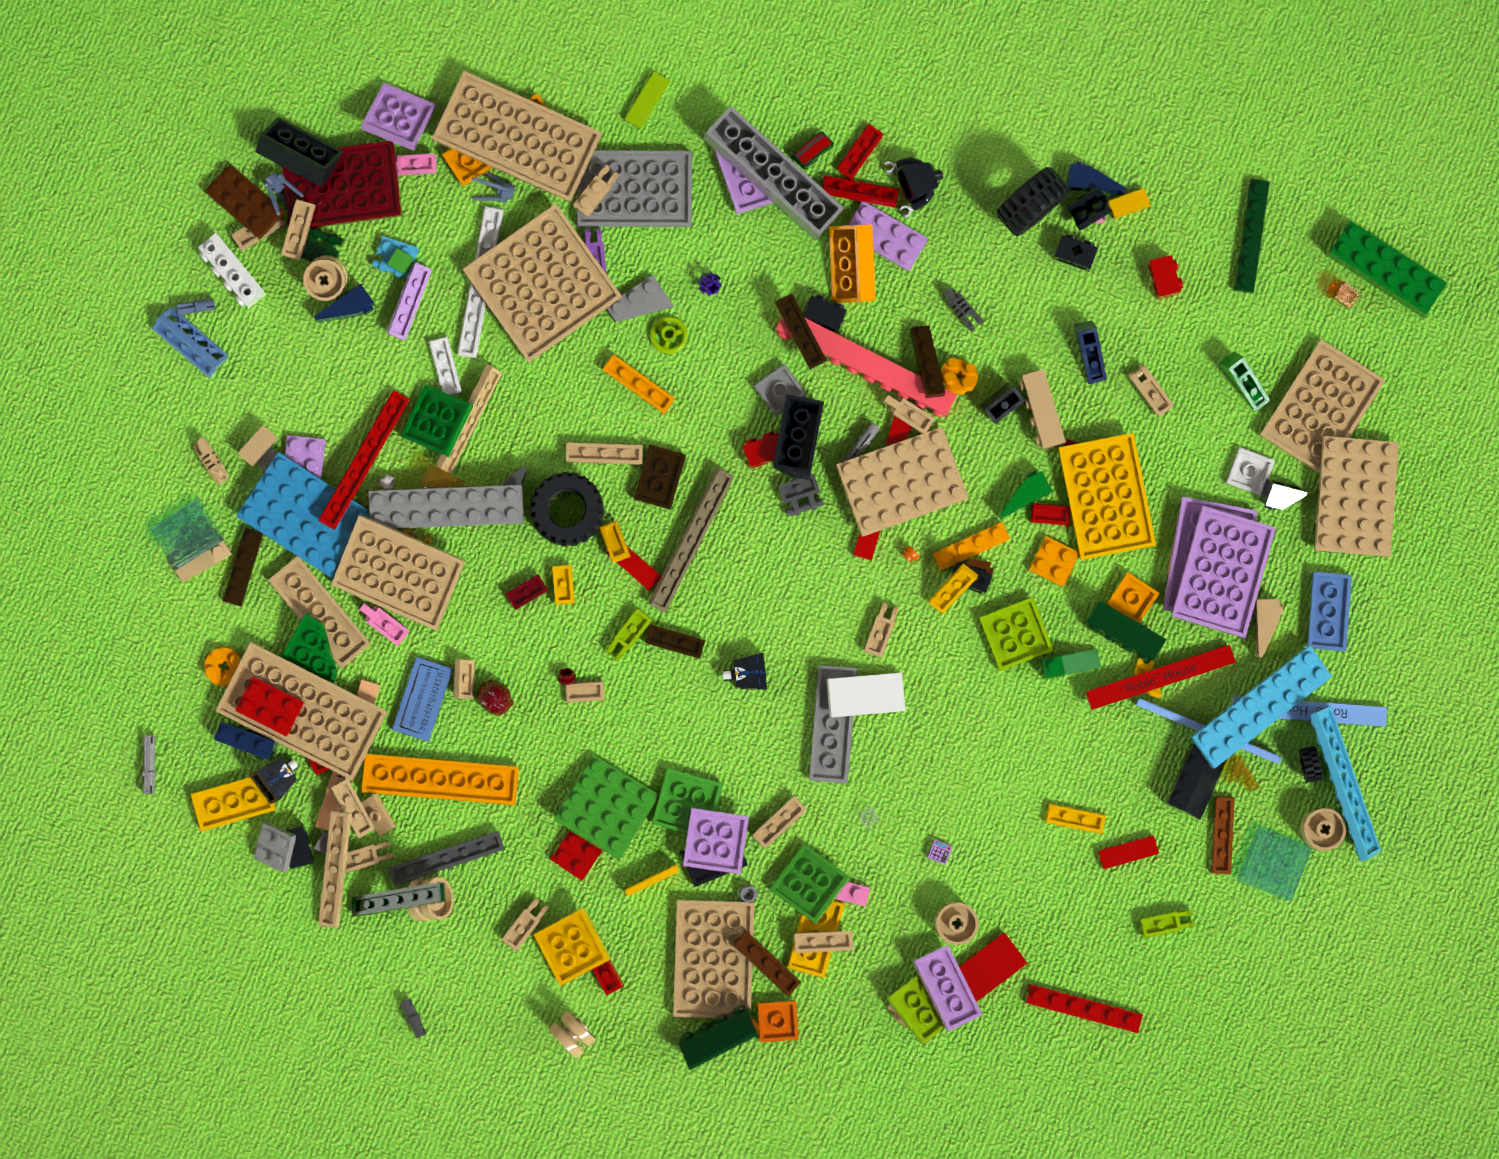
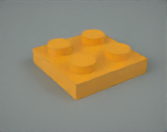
M1045 536L1029 571L1060 587H1064L1077 561L1079 552Z
M1127 572L1110 597L1107 605L1140 623L1160 593Z

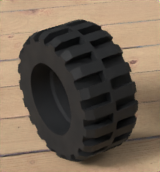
M1046 167L1026 181L1003 202L999 209H997V217L1013 235L1020 236L1049 214L1068 195L1069 187L1052 168Z
M562 472V474L555 473L548 479L545 478L539 487L537 486L534 496L531 498L530 513L535 528L545 540L547 539L555 545L558 544L563 547L572 545L573 547L579 543H585L591 536L593 537L597 533V529L602 524L604 505L600 492L588 478L574 472ZM573 492L584 501L585 514L577 525L562 527L551 519L549 506L557 494Z

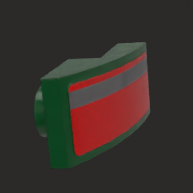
M821 131L792 154V158L805 170L816 163L821 155L834 147V143Z

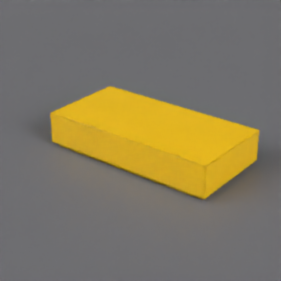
M1144 188L1109 200L1114 219L1151 206Z
M617 520L599 527L612 563L631 557Z

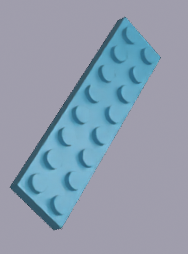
M1307 646L1190 738L1210 766L1216 768L1329 680L1332 675L1313 648Z
M1328 706L1310 714L1311 725L1316 730L1317 742L1322 747L1323 759L1330 771V780L1335 785L1336 797L1341 802L1342 814L1349 826V835L1355 843V852L1360 857V860L1364 861L1380 853L1381 848L1332 707Z

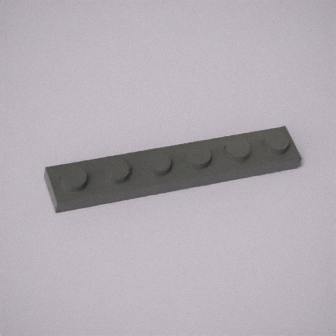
M497 831L388 867L393 884L396 886L505 850L500 833Z

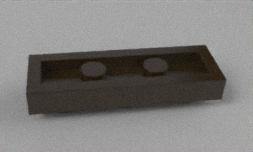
M650 624L645 643L700 659L706 640Z

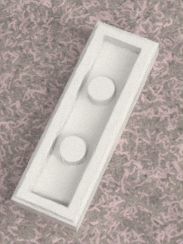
M448 337L429 341L442 392L449 395L461 393L462 390Z

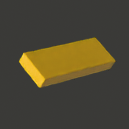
M962 564L929 599L928 603L944 614L977 579L978 574L965 564Z
M1049 804L1045 823L1102 834L1106 815Z
M674 865L626 888L627 897L680 872L678 866Z

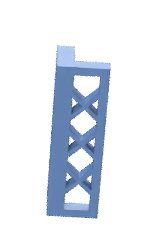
M173 307L160 315L152 328L209 378L214 375L218 366L229 357L228 354L185 317L179 315ZM171 314L177 319V322H173L167 317ZM182 328L191 331V334H186ZM197 341H202L206 347L200 346ZM211 353H216L221 358L217 361L211 356Z

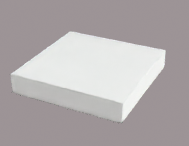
M1239 447L1226 484L1260 496L1266 478L1269 479L1275 460Z

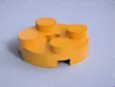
M950 358L940 370L945 388L951 393L963 395L968 391L971 392L977 384V368L966 361Z
M230 648L214 649L205 660L204 669L206 676L216 685L228 686L241 661V657ZM227 662L229 670L221 672L219 665Z

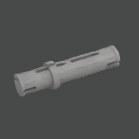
M870 422L862 435H858V440L840 463L850 460V458L859 457L864 449L871 445L870 441L880 428L873 422Z
M151 735L143 736L142 794H155V777H157V772H155L156 736Z

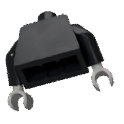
M913 157L897 160L894 164L890 161L884 164L885 167L892 166L891 170L885 172L889 175L896 172L906 202L911 204L910 206H902L900 208V211L904 208L909 210V213L903 216L905 218L911 215V211H917L927 205L934 196V190L938 188L937 181L943 180V172L940 169L933 171L929 162H923Z

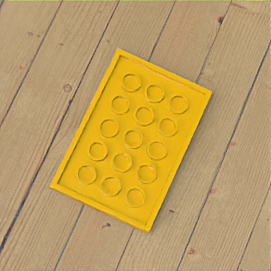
M1134 433L1059 447L1058 451L1080 560L1156 546Z

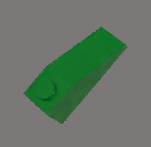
M1234 351L1219 362L1228 378L1253 411H1258L1270 401L1243 356Z
M1033 471L1026 475L1027 479L999 515L1000 519L1053 492L1042 471L1039 473Z
M1097 649L1041 661L1045 680L1101 668Z

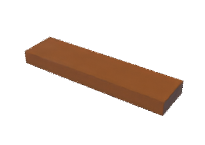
M1215 796L1211 874L1231 875L1235 797Z

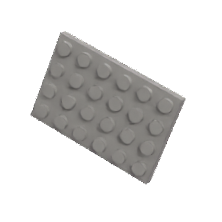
M594 151L578 186V198L594 177L598 176L605 165H608L610 169L602 178L604 182L607 183L615 172L619 174V177L589 217H586L577 210L578 227H692V151Z

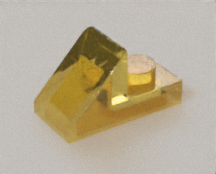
M1241 755L1235 756L1228 783L1241 776L1243 778L1241 783L1246 790L1249 789L1250 792H1253L1260 788Z

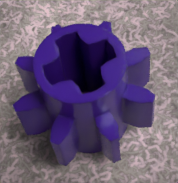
M711 271L704 273L699 281H697L700 285L698 289L702 294L706 293L708 296L716 294L722 286L719 282L721 278L717 274L714 275Z

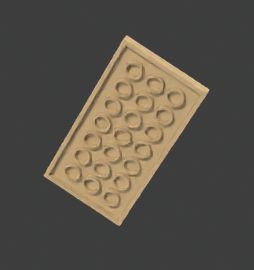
M463 71L432 140L571 203L600 141L602 132Z
M252 642L249 643L216 709V712L350 780H354L388 711ZM252 676L305 702L288 737L235 711Z

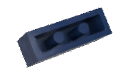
M220 722L214 738L215 741L270 761L277 746L275 741Z

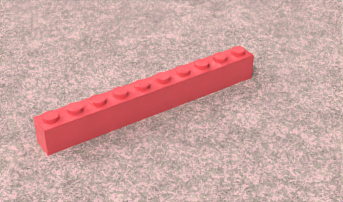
M782 318L776 328V332L779 333L778 336L787 341L788 339L794 341ZM806 319L824 356L830 359V363L838 367L839 365L846 367V371L853 375L858 373L864 376L863 379L871 384L874 382L880 384V388L887 392L892 390L898 393L897 397L899 396L906 400L910 399L915 402V406L923 410L925 408L931 410V414L938 418H942V416L946 418L957 397L956 394L945 389L944 397L925 398L919 375Z

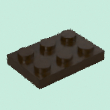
M649 444L634 500L671 510L686 454Z

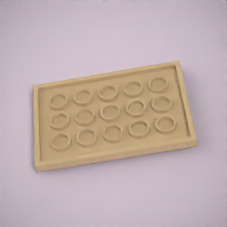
M1321 339L1259 436L1320 474L1322 437L1349 438L1386 380Z
M943 427L929 431L925 435L921 434L835 465L861 537L969 499Z
M1332 436L1322 437L1314 551L1391 557L1399 442Z
M360 514L331 585L437 631L466 560Z
M677 900L673 1017L716 1018L721 1014L725 1013L727 1015L733 1012L732 1009L738 1005L744 1006L746 1004L751 1009L752 963L734 948L732 943L744 930L753 937L754 902Z

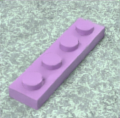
M415 262L412 263L386 334L400 340H406L430 277L431 269Z

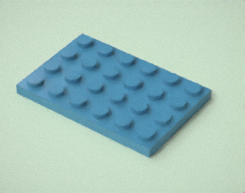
M278 452L236 517L334 579L358 516L361 514L370 518V511L352 500L335 531L318 522L336 489Z

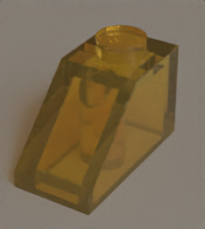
M429 464L419 485L423 488L460 487L465 482L463 479Z

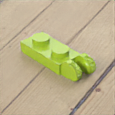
M637 608L614 637L615 640L606 652L608 654L612 653L618 642L623 645L624 648L615 658L619 662L653 620Z
M1193 910L1176 911L1139 919L1143 938L1181 931L1183 928L1196 926V923L1193 921L1180 924L1179 919L1181 916H1190L1193 914Z

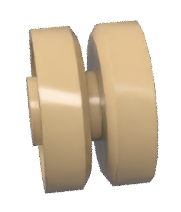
M329 255L315 258L306 268L303 275V284L306 291L313 298L321 301H329L336 298L343 291L348 281V272L345 265L340 259ZM324 275L328 276L327 280L323 278Z
M1327 808L1316 809L1309 812L1303 818L1300 825V834L1308 847L1316 851H1329L1337 848L1343 842L1346 836V824L1338 812ZM1322 826L1325 827V833L1320 832Z
M444 878L416 879L409 884L408 887L445 882L446 902L407 908L413 919L416 921L442 920L449 916L454 904V895L450 884Z
M950 903L942 907L935 919V929L938 936L944 942L952 945H963L971 941L979 927L975 911L969 905L963 903ZM958 920L960 926L957 928L953 926V921Z
M567 1010L560 1016L566 1028L560 1023L554 1022L548 1030L566 1050L578 1059L584 1053V1048L578 1041L580 1040L585 1046L590 1047L597 1039L578 1017L576 1018Z

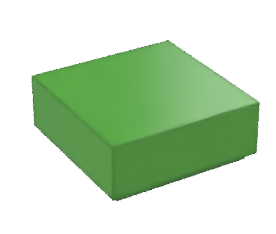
M397 248L387 265L404 275L414 258Z

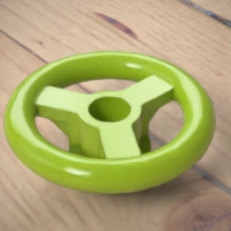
M672 316L658 319L650 330L652 345L658 351L665 354H673L680 351L688 339V331L685 324L680 319ZM665 322H673L677 324L680 328L675 330V328L672 326L664 327L662 324ZM657 329L661 332V336L664 339L663 347L656 340ZM666 332H672L673 334L669 338L665 336ZM682 334L681 342L676 347L669 348L670 341H673L676 336Z

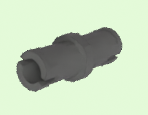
M408 999L400 1003L407 1017L406 1022L410 1024L415 1038L418 1039L428 1034L421 1022V1015L417 1013L412 1000Z

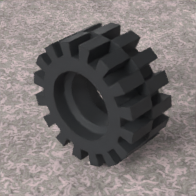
M1311 746L1299 749L1301 769L1306 783L1322 780V768L1317 748Z

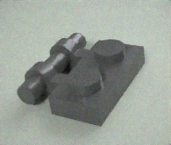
M814 474L810 475L809 480L799 478L778 485L783 504L790 502L792 504V508L786 509L788 517L801 515V512L808 510L814 511L817 510V507L824 505L822 498L815 500L813 496L820 493ZM808 497V503L798 505L797 500Z

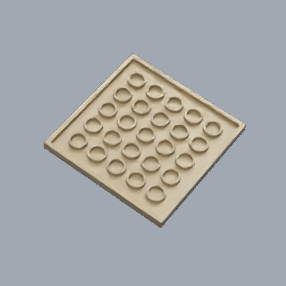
M554 204L462 269L528 363L622 298V295L557 204Z

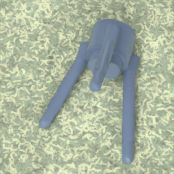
M488 172L484 175L501 184L498 185L472 177L473 181L497 188V195H501L500 197L474 196L473 200L502 201L505 203L507 199L512 200L515 186L511 185V182Z
M273 173L265 179L266 183L264 185L269 192L278 216L280 211L273 191L278 193L285 205L286 199L282 193L284 183L300 197L304 196L285 179L283 174Z

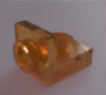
M1335 280L1330 284L1326 296L1335 299L1346 309H1352L1361 293L1346 281Z

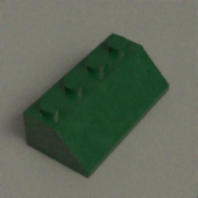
M1102 601L1096 603L1085 622L1088 625L1087 629L1096 634L1099 631L1105 635L1104 639L1111 643L1118 642L1121 644L1120 648L1129 653L1131 651L1137 653V658L1146 663L1148 660L1153 661L1167 640Z
M748 1004L744 1006L738 1005L732 1009L733 1012L727 1015L725 1013L715 1018V1021L703 1023L698 1027V1030L694 1032L688 1031L681 1036L679 1046L689 1070L759 1035V1023Z

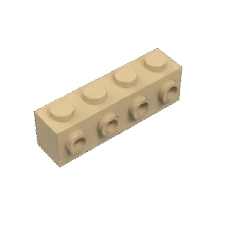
M1045 370L1022 375L1019 386L1021 392H1025L1027 398L1024 399L1026 409L1031 411L1032 417L1029 419L1032 429L1036 428L1037 436H1035L1037 446H1041L1043 451L1064 445L1066 441Z

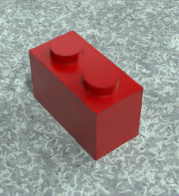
M1172 255L1150 260L1148 267L1157 300L1179 295L1181 289H1183L1181 277L1178 278L1176 273L1178 270L1176 259L1173 260Z
M769 432L763 435V439L756 441V438L745 442L746 445L743 446V451L750 469L774 461L779 433Z

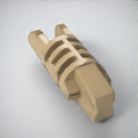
M199 438L194 444V450L208 474L218 485L229 479L225 467L207 440Z

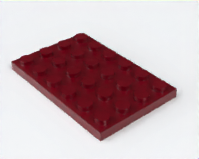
M383 141L338 147V149L344 151L331 177L322 187L282 167L285 179L304 195L300 197L284 183L288 226L296 200L316 205L310 228L403 216L394 142Z

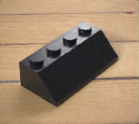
M277 117L259 135L255 150L256 153L264 158L275 162L320 187L331 177L344 152L280 117Z
M786 394L772 468L790 477L809 480L824 401Z
M1192 741L1165 805L1201 820L1227 759L1216 768H1212Z

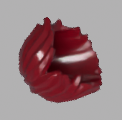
M492 679L486 683L482 682L477 696L484 711L495 716H500L509 711L510 707L514 705V701L511 700L512 697L507 685L498 681L495 682Z

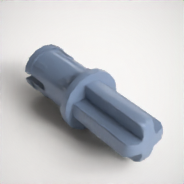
M214 298L198 301L194 299L192 302L178 303L176 308L179 315L195 312L198 314V312L215 310Z

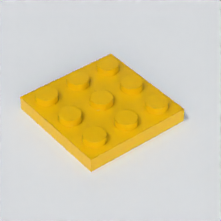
M585 908L534 934L560 986L611 959Z

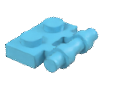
M382 236L376 254L382 256L383 259L382 261L374 259L372 267L378 268L381 272L393 273L399 278L401 276L407 278L408 270L403 275L387 265L397 248L413 257V263L416 260L419 248Z

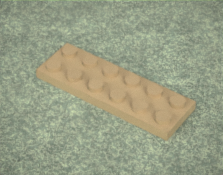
M298 556L268 580L301 620L305 613H309L324 622L333 658L341 669L371 645Z

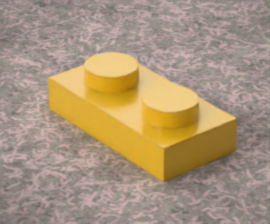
M572 565L552 566L555 605L575 604Z

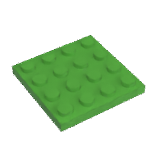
M594 755L553 821L615 859L620 860L657 801L659 794Z

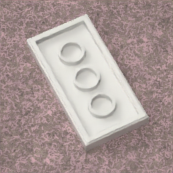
M902 673L826 679L830 717L906 711Z

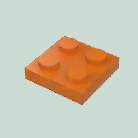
M796 1001L757 1003L760 1043L799 1040Z

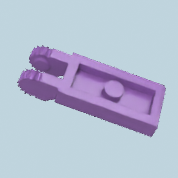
M601 227L596 230L598 242L591 243V232L589 229H585V245L607 274Z

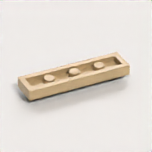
M566 442V462L642 465L643 445Z

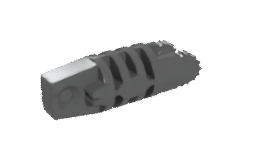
M951 287L943 292L949 300L947 304L971 332L975 330V327L967 318L969 315L979 324L984 322L960 292L956 293Z

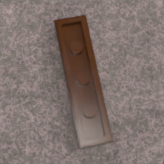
M746 930L732 943L734 948L787 997L801 983Z

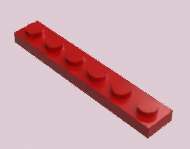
M1031 984L1026 999L1027 1004L1134 1033H1139L1143 1017L1142 1014Z

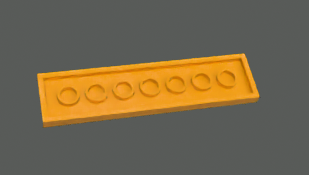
M366 754L362 793L516 805L519 767Z

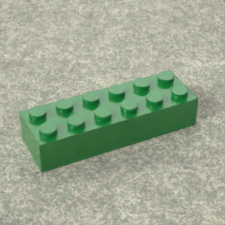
M1352 221L1347 224L1327 255L1422 318L1428 314L1447 282Z

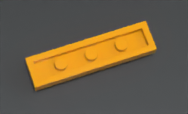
M614 354L602 369V371L664 415L675 401L673 396Z
M1003 522L939 550L933 553V556L940 571L956 565L957 562L965 561L1010 540V537Z

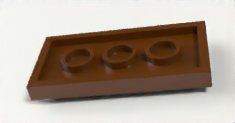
M231 164L204 191L259 240L285 214V211L278 205L280 211L278 216L271 199Z

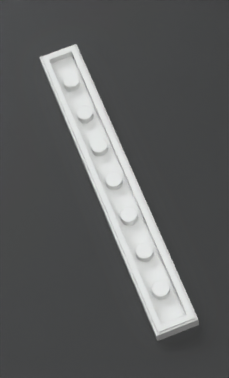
M485 206L475 260L498 245L504 213L503 209ZM472 282L470 283L457 355L476 359L486 302Z

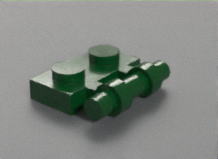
M317 227L309 228L308 234L312 235L311 241L306 239L301 259L312 262L315 258L323 255L338 258L340 252L333 248L335 244L342 246L344 239L339 238L334 233H325ZM319 238L328 241L327 247L317 243Z

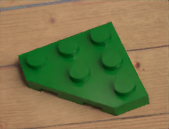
M305 613L281 657L334 683L338 672L324 622L309 613Z

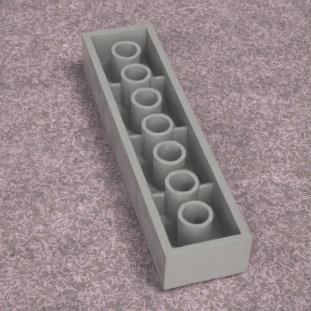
M732 106L705 133L703 139L815 240L843 211V206Z

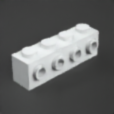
M217 233L198 247L202 251L199 255L206 263L208 261L211 262L213 265L211 270L216 276H222L225 279L223 284L229 292L234 290L238 295L235 299L241 306L246 305L249 309L266 295Z

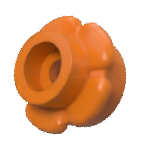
M910 545L906 549L903 548L905 551L903 553L904 557L910 563L913 560L917 562L916 560L920 557L919 554Z

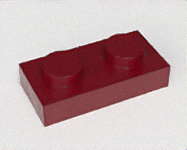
M538 574L509 591L506 595L516 611L547 593L548 589Z

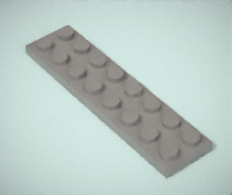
M522 484L369 491L370 519L393 529L524 523Z

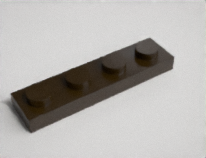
M791 293L775 301L809 370L827 362L793 294Z
M930 326L911 327L910 334L925 398L944 397L945 388Z
M248 528L244 529L223 602L240 607L243 606L264 536L263 533Z

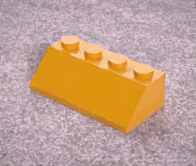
M872 224L829 226L832 303L876 301Z

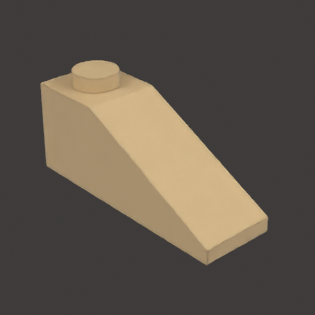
M222 536L172 567L183 583L232 555V552Z
M1259 599L1255 602L1256 658L1263 657L1278 625L1280 615H1283V604L1280 603V599Z

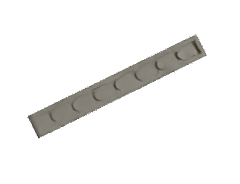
M716 467L648 602L649 605L666 613L734 478L733 475Z

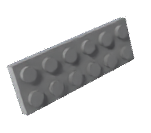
M819 665L809 781L848 784L853 716L830 717L826 679L856 677L857 668Z

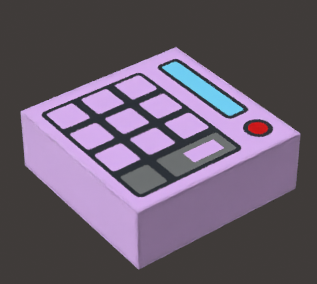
M934 840L927 858L946 865L953 847Z

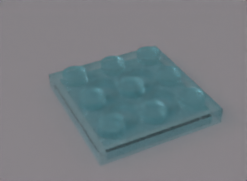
M197 498L150 528L175 571L224 540L200 498Z
M1257 827L1237 881L1292 902L1313 848L1262 827Z

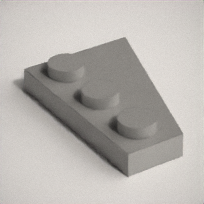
M654 275L624 293L622 298L609 306L607 310L617 323L641 315L674 308V305Z

